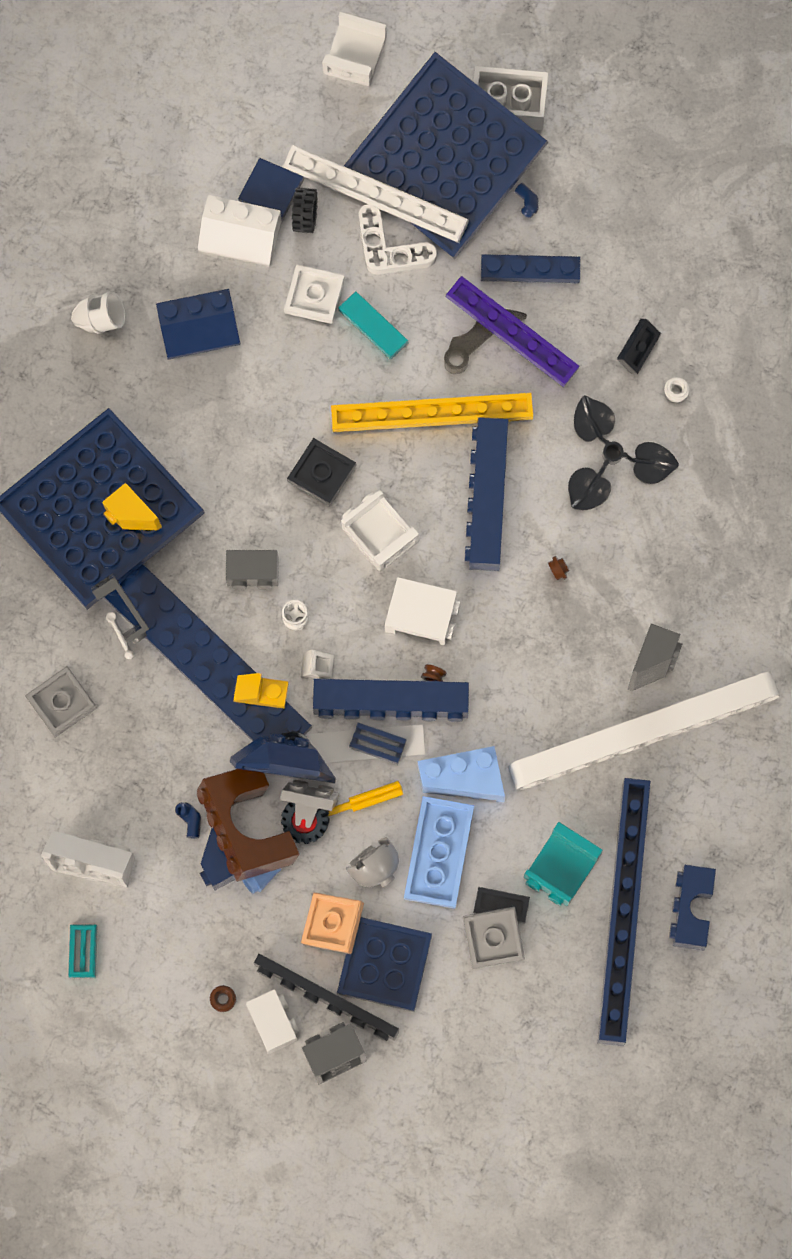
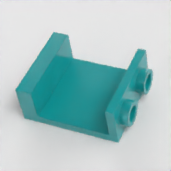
M558 822L529 870L527 869L524 873V879L527 880L526 884L537 892L541 889L549 894L548 899L559 906L563 903L568 907L603 850Z

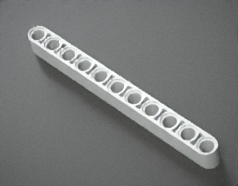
M764 672L509 764L508 769L516 790H524L760 706L779 698L780 694L771 672Z

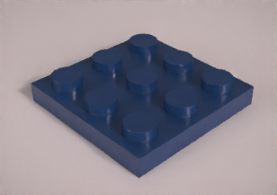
M361 917L352 954L346 953L337 994L414 1012L432 933Z

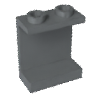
M113 573L91 587L97 600H100L116 589L139 624L123 634L127 644L131 641L136 644L147 636L146 631L149 628Z

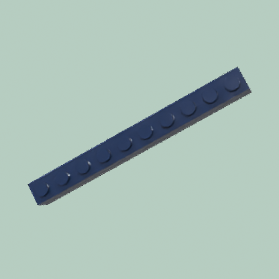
M624 778L622 784L598 1044L624 1046L626 1043L650 780Z

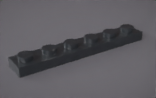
M258 953L254 965L258 967L257 972L268 979H271L272 975L281 980L280 985L293 992L295 988L304 992L303 997L315 1004L318 1001L327 1004L326 1009L337 1016H341L343 1013L351 1017L350 1022L361 1029L368 1026L375 1030L373 1035L387 1042L389 1038L395 1041L399 1028Z

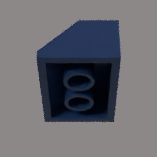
M229 289L156 303L168 360L241 345Z

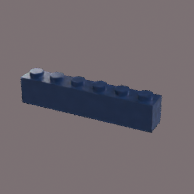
M478 417V426L472 427V441H477L476 450L471 449L470 465H475V474L470 473L469 489H474L473 498L468 497L467 513H472V522H467L466 537H471V545L465 546L464 560L470 561L469 570L500 571L508 419Z
M314 679L313 713L322 719H332L334 715H344L345 719H359L360 716H370V719L384 720L385 716H391L401 721L411 720V717H422L423 721H436L437 718H447L451 722L463 721V718H468L469 682Z

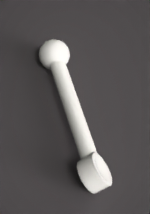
M114 612L107 613L106 619L112 623L125 650V657L129 660L134 658L135 653L133 650H130L116 622V614Z

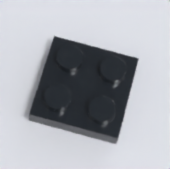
M313 438L287 477V482L326 505L331 506L355 469L356 462Z

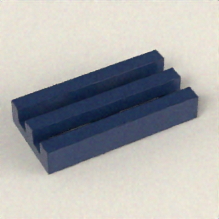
M358 722L349 748L398 765L407 739ZM361 731H363L371 735L395 742L400 745L399 747L379 741L377 739L362 735L360 733ZM361 740L396 753V756L357 744V741Z

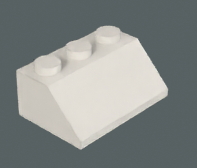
M208 195L202 216L198 251L270 267L282 223L280 210Z

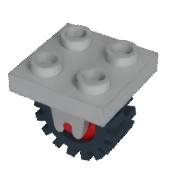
M293 780V783L288 782L282 789L280 798L282 801L289 802L281 815V825L284 827L282 829L284 833L290 831L292 838L299 844L300 842L309 844L312 841H317L328 828L330 822L328 817L329 811H332L337 804L339 793L333 792L334 788L319 785L318 788L309 787L308 782Z

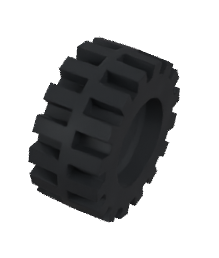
M295 189L292 207L293 232L314 233L318 207L317 189Z

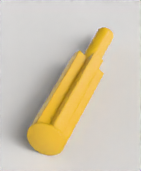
M399 781L349 797V802L335 806L332 811H329L328 816L349 809L355 812L403 795L402 786Z

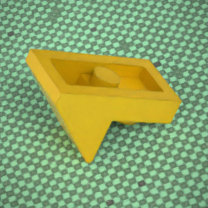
M261 673L238 675L233 701L285 709L289 683L288 681L263 678Z

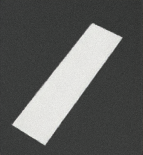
M423 724L376 728L407 739L401 757L426 755ZM355 730L307 734L310 743L317 749L325 763L379 759L349 748ZM361 731L360 733L362 735L377 739L379 741L399 747L400 745L395 742L371 735L363 731ZM361 740L357 741V744L396 756V753Z

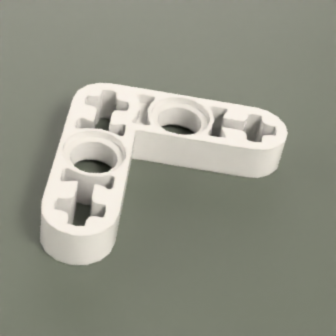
M369 204L364 205L360 209L359 225L365 263L370 273L379 275L428 268L435 264L437 251L430 243L424 242L386 248L380 210ZM367 213H371L374 216L373 227H369L368 219L366 218ZM371 234H376L380 237V241L375 245H371L366 241L367 237ZM378 251V259L381 261L380 266H375L372 263L374 262L373 252ZM422 251H427L430 254L429 259H424L421 256ZM411 252H415L416 262H412ZM399 253H403L408 256V260L404 264H399L394 260V257Z

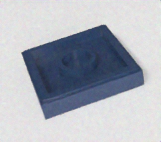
M259 157L238 197V201L280 210L281 221H283L293 202L295 189L300 188L304 178L297 173Z

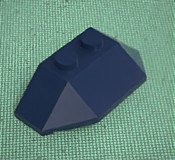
M271 733L269 737H258L230 757V763L236 769L334 784L336 782L335 776L317 749L310 743V740L296 737L292 741L286 740L283 735Z

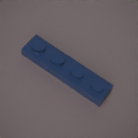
M482 254L481 281L580 283V256Z

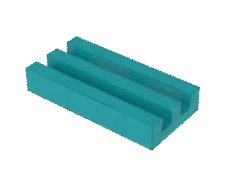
M70 925L68 977L96 978L97 925ZM76 930H81L80 972H75ZM87 930H91L89 972H86Z

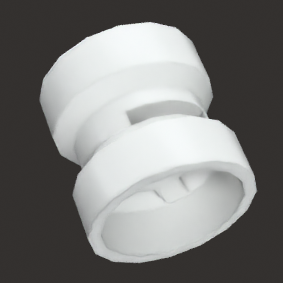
M290 600L283 606V622L288 629L299 631L307 625V608L302 601Z

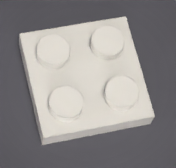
M296 265L284 313L333 324L345 279L344 275Z

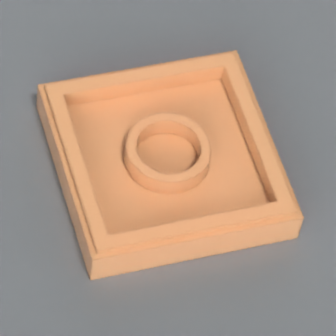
M314 892L301 944L352 954L364 903L359 900Z

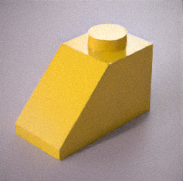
M126 483L102 502L106 510L103 514L112 525L117 523L122 529L159 530L162 527L158 517Z

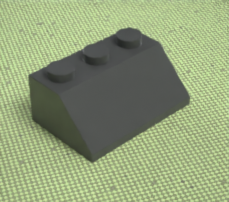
M652 623L650 624L633 669L628 690L634 691L664 678L668 670L673 671L683 645L678 642L681 634Z

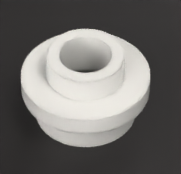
M677 377L668 380L664 387L665 396L672 402L684 401L689 394L688 383L684 379ZM679 388L681 393L675 394L672 389Z

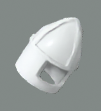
M108 292L98 296L90 295L80 301L74 308L71 321L75 326L89 333L101 334L105 331L122 328L125 322L124 305L121 298L115 292Z

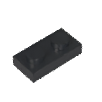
M640 318L617 360L631 374H638L661 333L648 319Z
M478 887L473 913L515 907L518 922L525 924L530 897Z

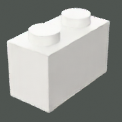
M274 989L246 1002L268 1054L298 1041L295 1034L300 1031L294 1018L289 1020L284 1010L289 1007L283 994L277 995Z

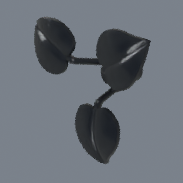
M586 395L580 399L576 407L574 428L582 440L591 442L598 437L605 444L602 453L604 463L598 473L592 468L585 467L576 470L571 475L568 483V492L573 509L590 510L600 506L607 500L611 492V484L606 478L601 476L608 464H617L622 458L635 463L633 472L645 484L659 483L678 468L679 463L675 456L660 444L654 442L639 444L635 449L636 458H633L624 452L620 443L606 440L602 435H607L613 430L615 415L609 406Z

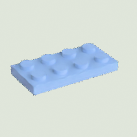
M423 796L404 900L456 909L474 805Z

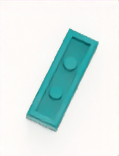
M356 291L338 307V311L390 360L408 344V340Z

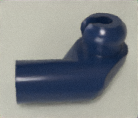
M523 182L516 187L515 193L524 200L525 206L521 209V213L525 217L531 218L534 213L538 212V197Z
M187 802L178 803L175 807V813L188 824L186 837L199 839L201 814Z

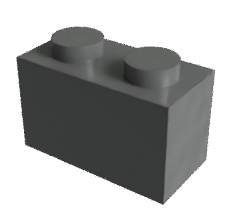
M226 550L227 586H232V589L244 590L247 589V586H257L258 589L269 590L272 589V586H278V551Z

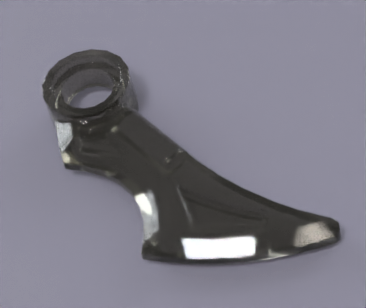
M506 309L520 321L527 318L526 313ZM476 321L474 327L469 332L453 337L449 349L444 355L446 370L452 374L464 372L468 367L469 355L494 334ZM453 355H459L463 358V363L455 366L450 363L449 359Z

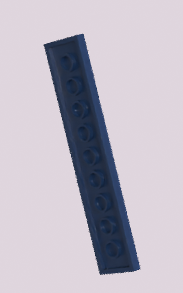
M144 565L140 566L120 583L149 628L146 631L147 636L145 638L252 742L260 736L269 737L271 733L281 735L293 730L306 735L312 729V725L287 701L285 709L234 702L237 676L255 674L256 672ZM116 589L103 597L133 627L139 624Z

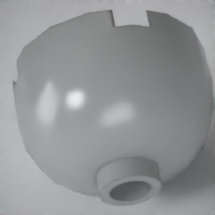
M387 837L378 841L380 846L377 848L372 847V845L366 848L349 863L350 867H346L347 872L357 883L365 887H374L379 884L385 887L394 880L395 877L392 874L398 868L399 858L395 847Z

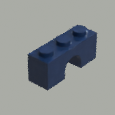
M685 864L682 871H677L675 887H680L679 897H674L672 912L677 913L676 923H671L669 938L673 939V946L702 951L706 949L710 921L696 918L691 912L690 904L697 898L711 899L716 869Z

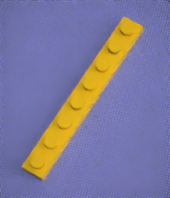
M531 393L331 405L333 432L478 423V417L508 419V421L533 420Z

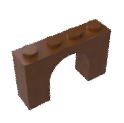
M245 769L231 770L204 778L197 789L198 800L200 804H204L207 811L208 824L216 832L218 847L221 851H224L227 858V868L234 875L236 882L293 865L300 855L290 831L265 839H252L240 833L232 822L230 813L232 806L263 796L269 783L264 772Z

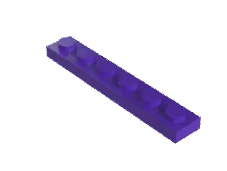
M463 276L447 292V299L562 387L568 383L580 366Z

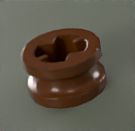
M426 664L424 667L426 672L422 673L421 678L425 681L443 682L442 677H445L447 672L437 666Z

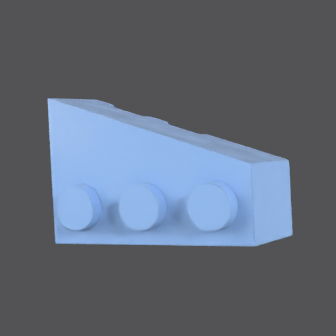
M494 746L418 761V772L423 793L447 796L456 795L472 797V799L496 800V802L505 801V793Z

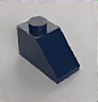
M211 828L200 863L204 871L199 874L206 887L212 885L215 891L236 879L227 868V858L224 851L219 849L214 828Z

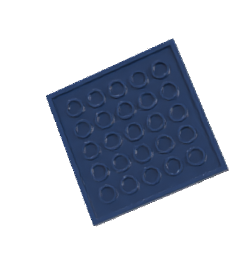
M434 52L348 159L344 167L468 219L469 222L459 243L411 223L455 259L549 142L437 52Z
M110 408L106 409L0 495V513L86 610L99 601L93 594L91 587L112 573L117 581L121 583L205 514L202 507ZM126 483L158 517L162 527L159 530L122 529L117 523L112 525L103 514L106 510L102 502Z

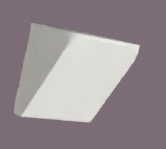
M316 650L304 652L301 677L332 679L334 655Z

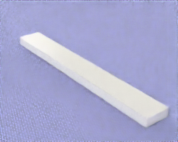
M292 145L283 165V168L457 243L460 242L469 222L468 219L295 145Z

